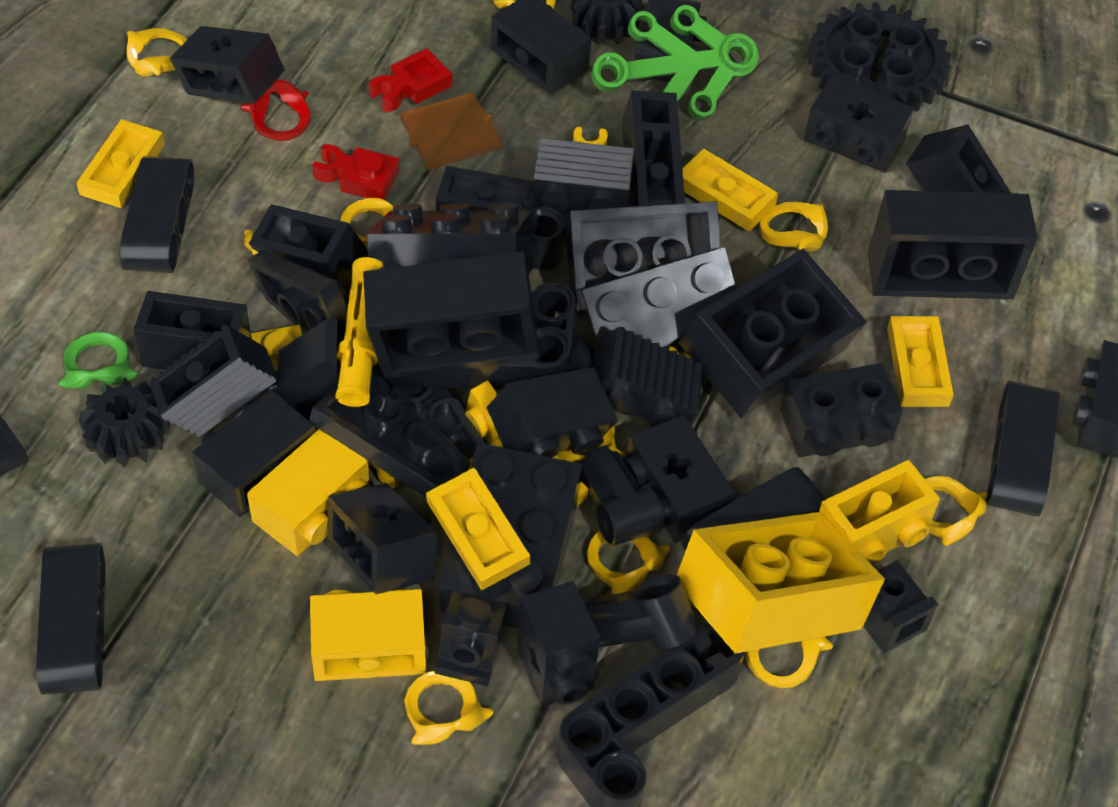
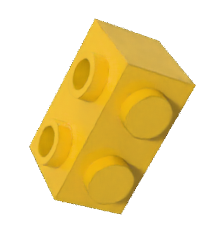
M908 459L822 501L819 512L870 563L881 561L888 551L902 544L905 547H911L922 541L931 530L930 523L940 498Z

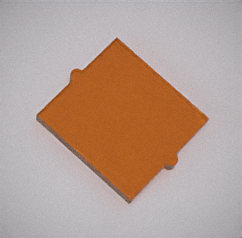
M473 92L400 113L401 121L410 136V146L418 150L428 170L501 149L502 142L491 125V115L484 113Z

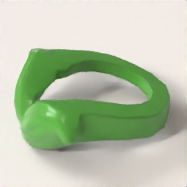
M92 332L73 340L65 349L63 358L65 377L58 382V385L63 388L76 390L87 389L94 380L110 385H119L125 377L129 381L137 377L138 373L129 368V353L126 343L122 339L107 332ZM95 345L110 347L117 354L114 365L95 371L80 370L76 364L81 352Z

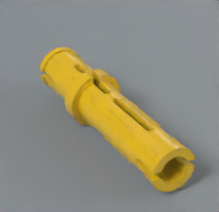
M370 257L358 258L352 264L353 272L344 340L339 343L337 358L341 362L335 397L339 403L350 407H361L369 403L372 367L378 362L366 329L363 271L378 270L384 266L381 261Z

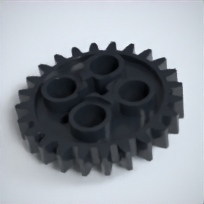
M878 2L873 3L871 10H866L861 3H856L855 12L852 13L843 6L840 8L839 17L829 13L827 14L826 23L819 22L817 24L816 33L812 34L808 64L813 65L811 76L820 77L818 86L820 89L824 88L831 75L914 107V111L917 112L920 110L922 102L932 104L935 94L941 95L951 69L949 62L952 55L950 52L945 51L948 43L947 40L937 39L939 29L931 28L926 30L927 19L912 20V10H908L900 15L896 13V5L893 4L887 11H882ZM886 35L889 37L880 75L877 82H871L870 75L880 37Z

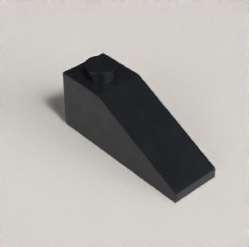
M631 91L622 119L623 147L634 148L630 186L635 207L685 204L677 93Z

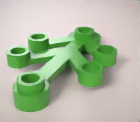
M682 5L675 10L670 19L671 28L675 33L682 36L692 33L710 47L711 50L695 51L660 26L651 13L647 11L637 12L628 24L630 36L640 42L649 40L669 56L626 62L617 53L608 52L602 54L592 66L591 80L603 92L617 91L623 86L625 81L675 74L663 92L677 93L678 102L698 71L717 68L705 89L696 92L687 104L689 115L695 120L703 121L708 119L716 110V100L732 77L741 78L747 76L758 63V48L750 37L741 33H732L725 36L700 18L697 10L692 6ZM685 14L689 16L692 25H681L678 15ZM638 20L645 21L649 25V31H639L635 26V22ZM729 51L739 52L742 56V62H733L729 57ZM601 70H611L615 74V80L612 82L605 81L601 77ZM697 99L707 102L709 106L707 112H701L696 108L695 101Z

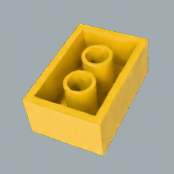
M820 512L694 529L676 574L682 580L687 596L694 607L698 609L735 654L862 630L885 580Z

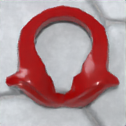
M277 79L255 104L245 103L241 105L242 111L251 114L253 125L258 133L266 138L277 141H289L300 136L311 122L310 110L305 102L309 92L299 90L286 80ZM274 91L278 93L282 102L287 103L298 114L301 120L295 128L279 132L266 126L264 120L270 101L269 94Z

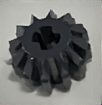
M571 0L570 10L572 11L573 24L581 28L589 37L598 38L600 44L605 39H611L619 44L622 36L631 37L628 32V24L634 14L643 11L642 0ZM641 20L635 22L636 27L639 26Z
M125 377L120 387L112 388L104 382L102 395L87 394V408L80 411L79 417L81 429L84 431L82 436L86 447L89 448L90 452H97L98 457L104 464L117 457L119 463L125 468L130 458L136 456L147 463L148 449L163 450L164 435L169 433L171 424L169 420L165 421L160 416L152 389L146 381L132 387Z

